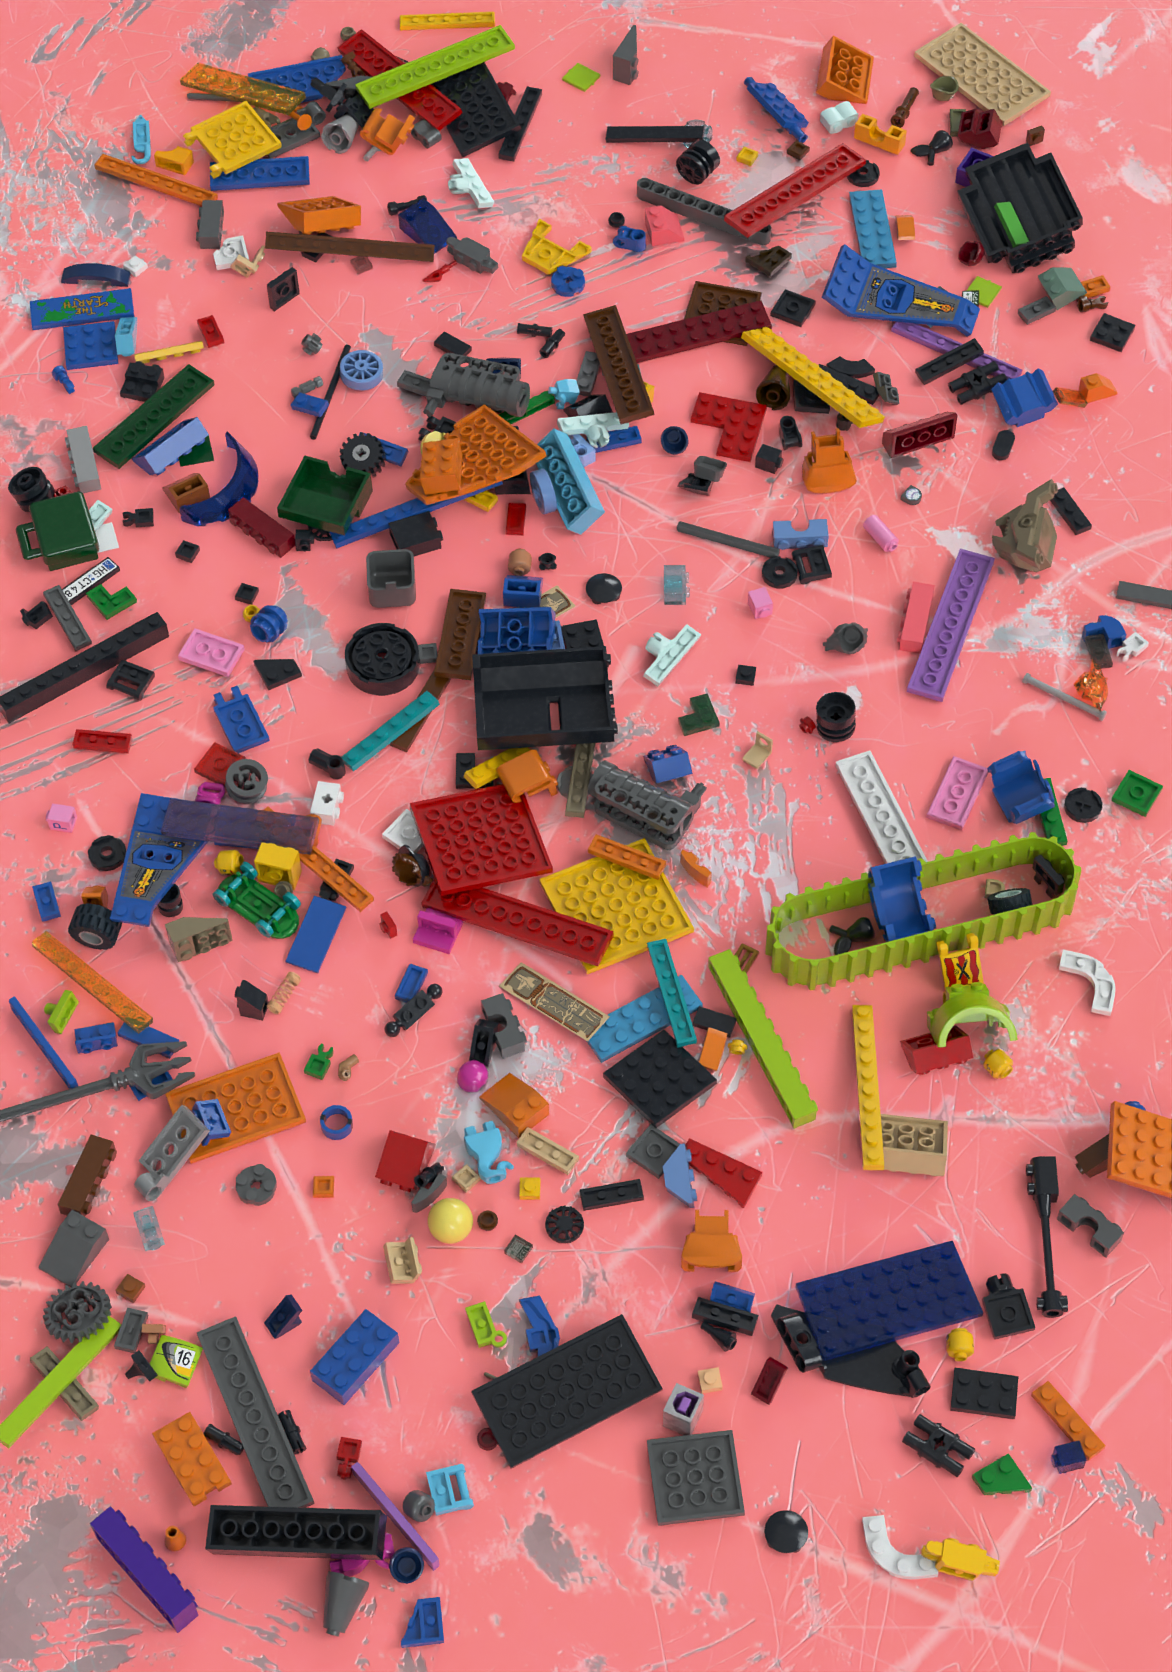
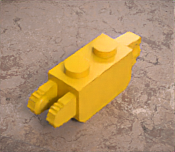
M947 1538L942 1542L930 1540L920 1550L923 1557L936 1561L935 1567L938 1572L973 1581L981 1574L996 1576L999 1572L1000 1561L987 1556V1550L980 1549L975 1544L966 1545L959 1543L954 1538Z

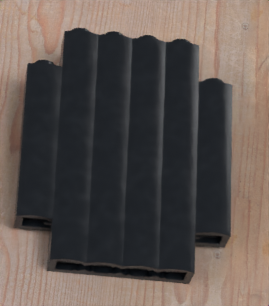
M1027 142L965 168L970 186L957 190L958 199L978 242L984 247V255L988 263H998L1005 257L1012 273H1022L1027 267H1036L1044 260H1053L1059 254H1068L1073 251L1075 240L1072 236V231L1078 230L1083 225V217L1051 152L1035 158ZM1011 202L1029 242L1013 248L994 208L996 203Z

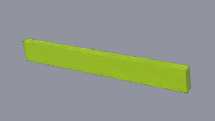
M107 1316L109 1322L102 1323L104 1329L97 1328V1335L91 1333L89 1340L84 1336L82 1341L0 1424L1 1444L9 1449L119 1333L121 1324L118 1321Z

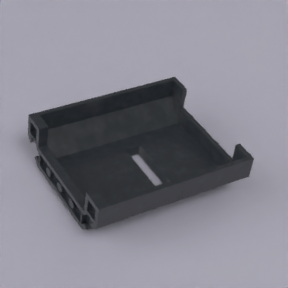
M606 646L472 654L478 750L614 742V734H618V727L616 721H613L615 719V707H611V705H614V695L610 694V691H613L612 680H608V665H611V655L607 654ZM550 703H558L560 730L551 729Z

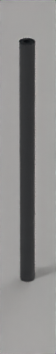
M347 344L343 348L324 398L329 404L340 378V362L351 349V346ZM327 409L315 421L310 434V438L313 440L318 436Z

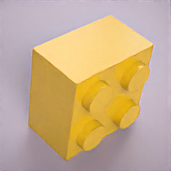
M261 842L254 860L255 869L258 872V882L276 886L281 881H287L295 890L302 872L298 850L291 847H280L273 843Z

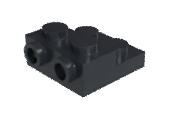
M140 361L130 362L125 373V382L120 391V396L146 402L160 389L165 378L163 368L156 364L147 366Z

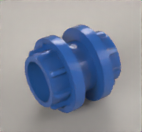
M266 605L251 618L250 630L258 641L274 642L279 637V634H282L287 629V615L278 606Z

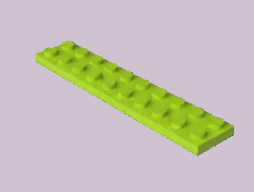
M499 25L355 84L356 90L362 96L368 108L371 109L515 50V44L503 27Z

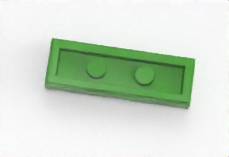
M1011 202L996 203L994 208L1013 248L1029 242Z

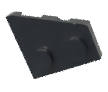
M294 659L253 661L268 691L302 677V673Z

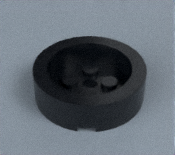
M375 623L359 629L353 634V638L345 647L347 675L354 686L371 695H392L406 689L416 679L420 669L419 650L416 639L408 630L395 627V624ZM382 652L386 653L383 659L377 655Z

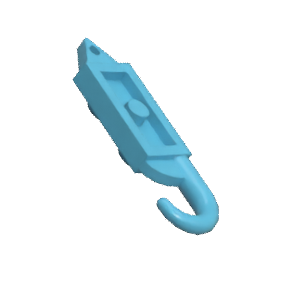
M139 115L137 120L133 122L134 150L144 153L143 159H136L134 156H131L132 161L136 164H145L151 158L149 120L146 121L142 115Z

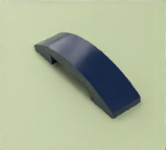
M83 263L64 268L61 283L78 284L79 280L110 281L111 286L128 287L131 273L116 266Z

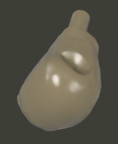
M319 47L310 56L311 61L329 58L330 54L325 48Z

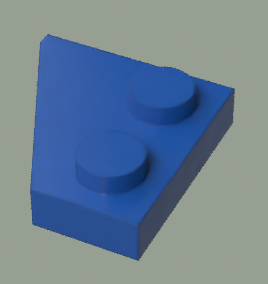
M440 1597L417 1600L414 1613L409 1620L404 1638L401 1640V1648L444 1643Z

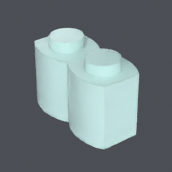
M845 101L835 107L822 111L820 113V122L829 134L840 132L843 128L853 127L858 120L859 114L849 101Z

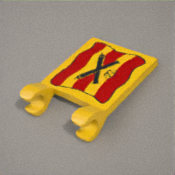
M974 933L966 935L969 945L967 949L948 953V945L943 940L936 943L945 991L946 987H951L953 984H962L963 986L971 985L974 982L984 984L978 950V937Z

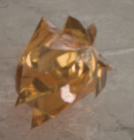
M1092 659L1090 671L1084 672L1079 676L1074 686L1082 700L1091 701L1093 707L1101 712L1108 696V677H1104L1101 668Z

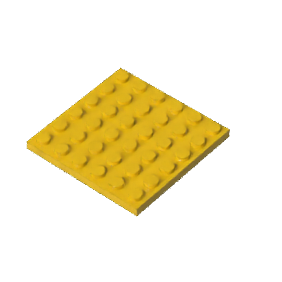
M645 838L626 845L654 856ZM594 857L539 879V883L555 912L614 931V937L598 967L580 961L587 975L648 951V942L666 939L668 943L694 932V927L664 872H662L659 880L600 857Z

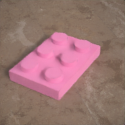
M194 628L178 658L180 661L229 677L245 648L242 644Z

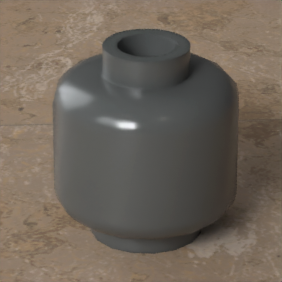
M413 1490L407 1494L403 1501L404 1513L417 1522H425L434 1513L435 1502L430 1495L423 1491Z

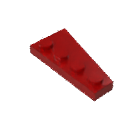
M689 1138L685 1144L686 1148L690 1149L692 1161L689 1162V1165L698 1173L706 1176L713 1185L720 1187L727 1196L735 1199L742 1208H745L762 1177V1172Z

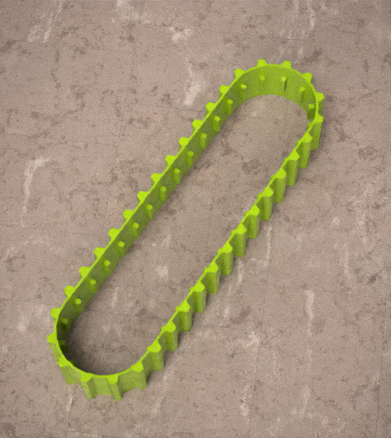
M1030 832L1029 837L1020 839L1015 835H1011L1008 842L1001 844L997 840H992L990 846L981 848L976 844L972 846V851L965 853L960 849H956L953 856L945 858L941 854H936L935 860L925 862L922 858L917 859L920 860L922 866L921 876H917V880H920L922 889L1017 865L1033 864L1034 858L1041 854L1044 859L1051 863L1052 868L1064 878L1065 891L1064 894L1050 901L821 959H805L790 953L780 944L779 933L789 924L800 920L871 903L868 883H872L871 878H868V874L864 872L861 873V879L851 881L848 877L842 879V884L833 886L830 882H825L823 888L813 890L810 886L805 887V893L796 896L788 893L786 894L785 902L780 907L773 906L771 909L770 924L767 925L765 955L772 957V972L781 973L787 978V985L793 986L798 983L807 985L809 990H815L817 985L826 983L830 987H835L837 980L845 978L849 983L854 982L855 976L865 974L870 978L873 977L874 971L880 969L890 973L893 966L900 964L905 968L911 967V961L919 959L924 964L929 963L931 956L939 955L936 945L938 941L943 940L948 945V953L954 950L967 949L969 945L966 935L969 933H974L978 937L979 949L985 948L986 942L993 940L998 944H1003L1004 938L1014 936L1017 940L1022 939L1023 933L1028 931L1038 935L1041 932V928L1049 925L1057 928L1063 915H1071L1082 870L1080 866L1074 863V851L1072 848L1065 849L1057 843V837L1055 836L1047 839L1038 837L1035 832Z

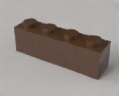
M90 1135L57 1204L61 1214L68 1216L71 1210L83 1216L90 1213L92 1201L100 1192L102 1179L107 1177L109 1164L115 1160L117 1155L113 1141Z

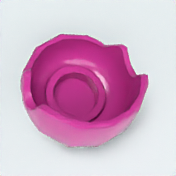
M469 1060L459 1068L457 1083L461 1089L467 1092H478L483 1085H486L489 1072L481 1062Z

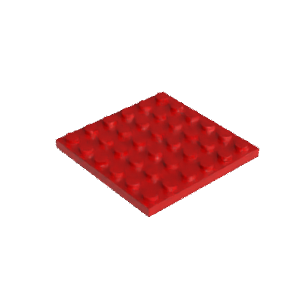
M502 784L410 803V810L441 896L553 873V866L525 794L519 796L521 802L515 803Z

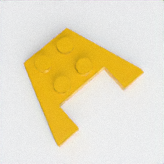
M539 219L536 228L532 232V237L522 254V261L550 275L556 272L558 267L567 266L590 254L592 247L579 241L570 251L544 238L552 230V225Z

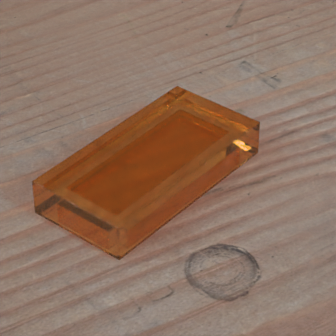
M1055 387L1053 390V394L1059 404L1085 408L1088 404L1081 391Z

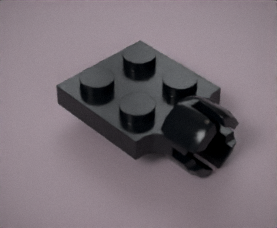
M1006 1273L1000 1274V1279H998L997 1275L988 1278L986 1286L989 1295L982 1298V1303L994 1340L1034 1331L1036 1327L1024 1289H1015L1010 1276Z

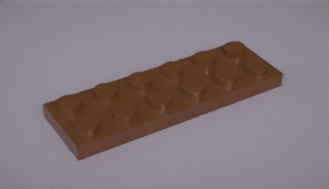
M450 589L435 665V677L471 681L473 673L472 654H476L481 629L479 609H484L486 592Z

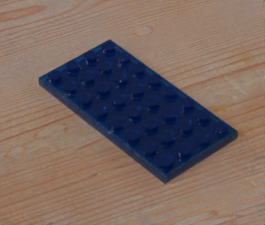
M953 1240L802 1281L795 1285L823 1361L983 1316V1310Z

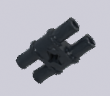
M992 361L987 365L977 366L972 371L962 373L961 377L949 382L948 387L952 393L961 388L968 387V390L957 395L959 404L963 405L973 399L978 400L989 392L992 393L991 389L998 382L1003 384L1007 377L1004 373H1001L991 379L987 378L988 375L999 371L996 361Z
M919 1414L913 1425L929 1434V1439L924 1441L908 1431L902 1442L917 1451L920 1458H925L936 1465V1468L942 1467L958 1478L964 1469V1465L949 1457V1451L954 1450L970 1460L975 1452V1448L962 1441L959 1434H954L943 1427L942 1423H934L922 1414ZM941 1441H943V1445L939 1446L938 1448H936V1450H934L935 1445H938L939 1443H941Z

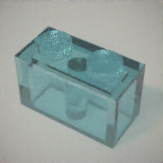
M664 565V605H686V598H690V587H686V583H689V572H686V565Z
M153 1206L133 1212L145 1251L157 1250L162 1245H165Z

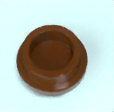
M489 1210L483 1211L478 1216V1226L485 1231L493 1230L498 1224L497 1215Z

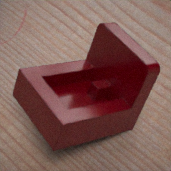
M498 81L497 85L508 103L511 95H516L517 92L513 89L514 86L508 82L503 84Z

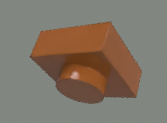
M127 1274L115 1291L118 1295L134 1303L146 1286L145 1283Z

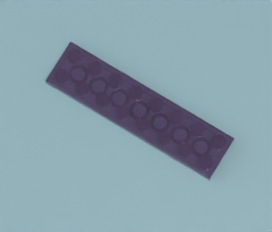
M170 798L161 833L165 836L256 848L260 847L261 842L273 843L280 847L294 848L302 854L311 855L319 819L318 817Z

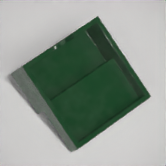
M304 455L277 507L278 517L345 536L354 516L360 518L373 492L371 473L347 467L346 475L342 474L339 476L336 472L330 471L328 461Z

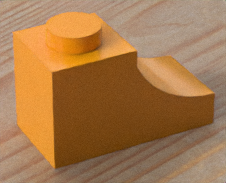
M179 146L170 151H156L154 154L156 167L186 175L194 163L192 150Z

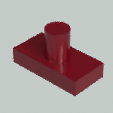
M769 1357L764 1364L751 1395L770 1405L788 1367Z

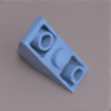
M685 1143L678 1146L663 1166L665 1187L671 1195L686 1206L695 1208L694 1201H697L696 1189H692L691 1182L695 1181L693 1169H689V1162L692 1161L690 1149H687Z

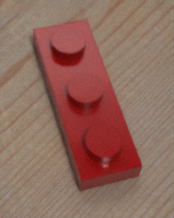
M76 729L72 745L74 749L129 754L132 734Z

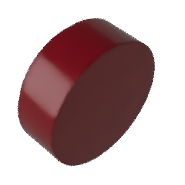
M484 1428L478 1433L477 1443L481 1449L490 1451L496 1448L498 1444L490 1428Z

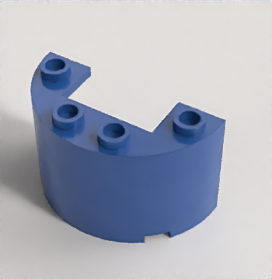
M916 856L871 867L868 870V878H871L872 883H868L871 906L879 930L883 929L885 932L882 936L886 942L936 929L934 918L930 914L925 913L927 905L921 897V882L917 880V876H921L922 866Z

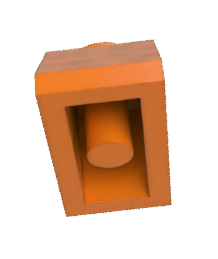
M1098 373L1081 377L1078 392L1085 404L1118 394L1111 380Z
M98 885L86 887L81 894L83 904H96L105 908L108 906L106 887Z

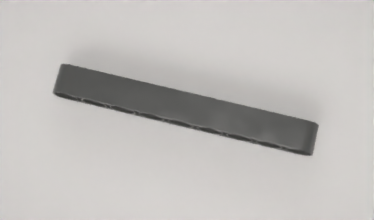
M641 178L637 181V197L642 201L656 206H663L674 213L760 245H767L771 241L770 224L747 238L724 221V215L731 212V209L648 178Z

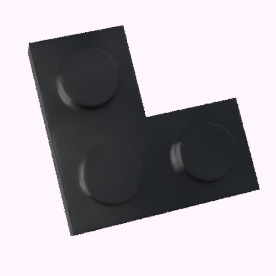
M456 753V789H475L464 778L465 772L475 767V753ZM494 780L479 788H487L494 786Z

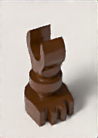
M353 51L341 58L340 61L343 65H348L347 68L351 70L352 77H357L358 75L365 76L364 71L358 68L357 64L352 61L356 56Z
M1079 296L1077 307L1082 313L1094 308L1106 309L1109 302H1105V296L1089 300L1086 296Z

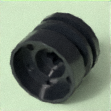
M700 139L695 140L676 160V167L680 175L687 182L695 185L702 184L720 164V156L715 147L709 142Z
M831 692L818 700L816 705V727L818 734L823 739L829 742H842L854 734L856 728V706L854 700L849 695L842 692Z

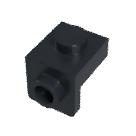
M41 601L29 612L24 608L20 610L23 616L22 621L27 626L30 625L35 629H38L53 617L47 603Z

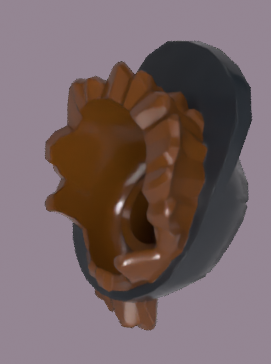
M408 845L401 846L398 853L392 857L394 865L392 866V872H395V875L399 877V881L406 883V886H429L433 879L430 877L428 861L422 854L414 853Z

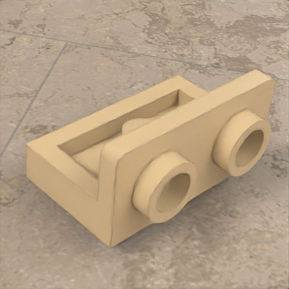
M409 1237L405 1242H386L383 1245L390 1283H414L422 1273V1266L417 1256L418 1247L414 1242V1237Z

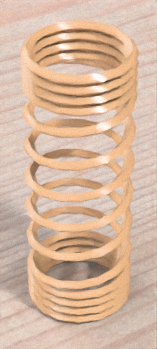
M294 972L287 973L281 986L278 987V991L272 996L273 999L267 1004L269 1011L274 1014L281 1013L282 1007L285 1006L282 1002L287 1003L285 998L289 999L290 996L288 994H293L291 990H295L294 986H298L301 982L298 974Z

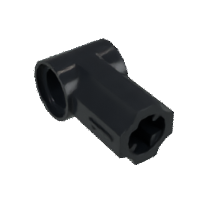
M319 748L313 749L310 753L309 763L328 772L331 778L341 779L345 776L346 770L341 756L330 755Z

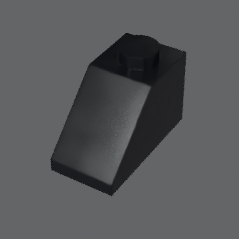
M479 1019L476 1022L473 1031L470 1061L476 1060L486 1067L489 1066L496 1043L495 1033L498 1031L499 1022Z

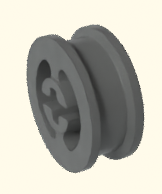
M241 759L234 762L226 773L225 788L228 795L233 800L243 804L257 802L264 796L267 790V771L262 764L252 759Z

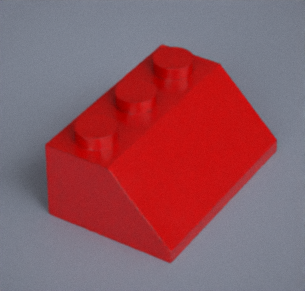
M957 1025L953 1026L949 1031L946 1047H937L931 1033L900 1041L910 1068L919 1075L927 1074L930 1070L936 1068H948L950 1064H963L968 1059L973 1058L969 1035Z

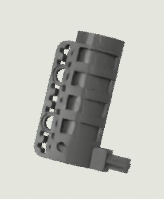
M445 353L441 356L432 373L430 388L426 394L427 405L423 413L431 417L437 407L443 408L446 402L453 403L459 401L461 405L470 406L473 404L476 408H480L485 404L494 412L501 413L506 411L509 415L522 417L529 404L530 386L527 382L520 381V370L516 366L454 353ZM463 363H468V364H469V365L466 366V367H461V366H460V365L463 364ZM494 370H501L497 374L492 373Z
M607 760L601 762L596 768L588 786V794L597 798L595 801L596 814L666 850L674 849L687 832L693 821L694 814L701 806V797L707 790V787L700 782V784L697 783L691 792L686 790L681 798L672 796L666 790L655 787L650 782L639 779L628 771L619 769L618 766ZM617 812H622L625 814V816L622 818H616L614 814ZM649 829H655L657 830V833L655 835H650L647 833V831Z

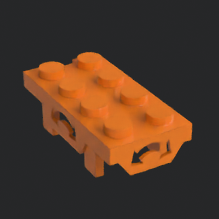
M191 1412L184 1414L152 1433L193 1507L206 1500V1495L217 1489L220 1492L232 1485L230 1478Z

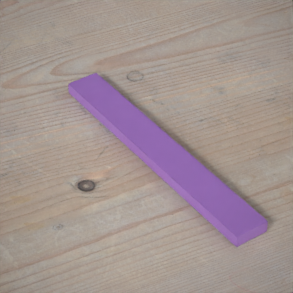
M895 322L891 328V332L941 354H945L962 345L958 341L915 323ZM985 353L966 363L976 368L977 366L982 367L992 361H996L999 371L990 374L994 377L1004 373L1007 379H1014L1022 374V369Z

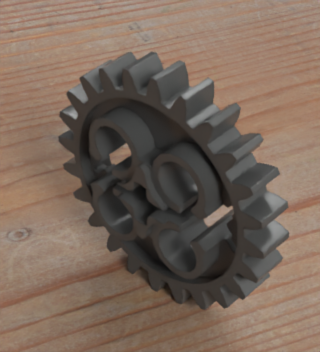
M82 1281L80 1286L73 1282L71 1288L65 1285L64 1291L58 1289V1295H51L53 1301H47L48 1308L43 1309L45 1313L43 1315L44 1324L50 1335H54L56 1340L61 1337L62 1342L69 1338L70 1343H73L75 1338H78V1341L81 1342L84 1336L89 1340L91 1333L97 1335V1328L104 1329L102 1323L109 1322L107 1316H111L110 1309L112 1306L105 1289H100L98 1284L93 1286L92 1282L86 1286L84 1281ZM88 1305H92L93 1311L90 1312ZM61 1313H65L67 1320L63 1319Z

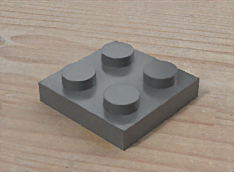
M650 1124L626 1152V1157L659 1179L664 1173V1164L680 1143Z

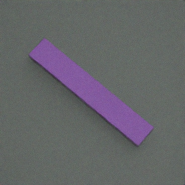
M356 1462L352 1465V1473L410 1544L422 1555L433 1571L436 1570L440 1565L437 1555L361 1464Z

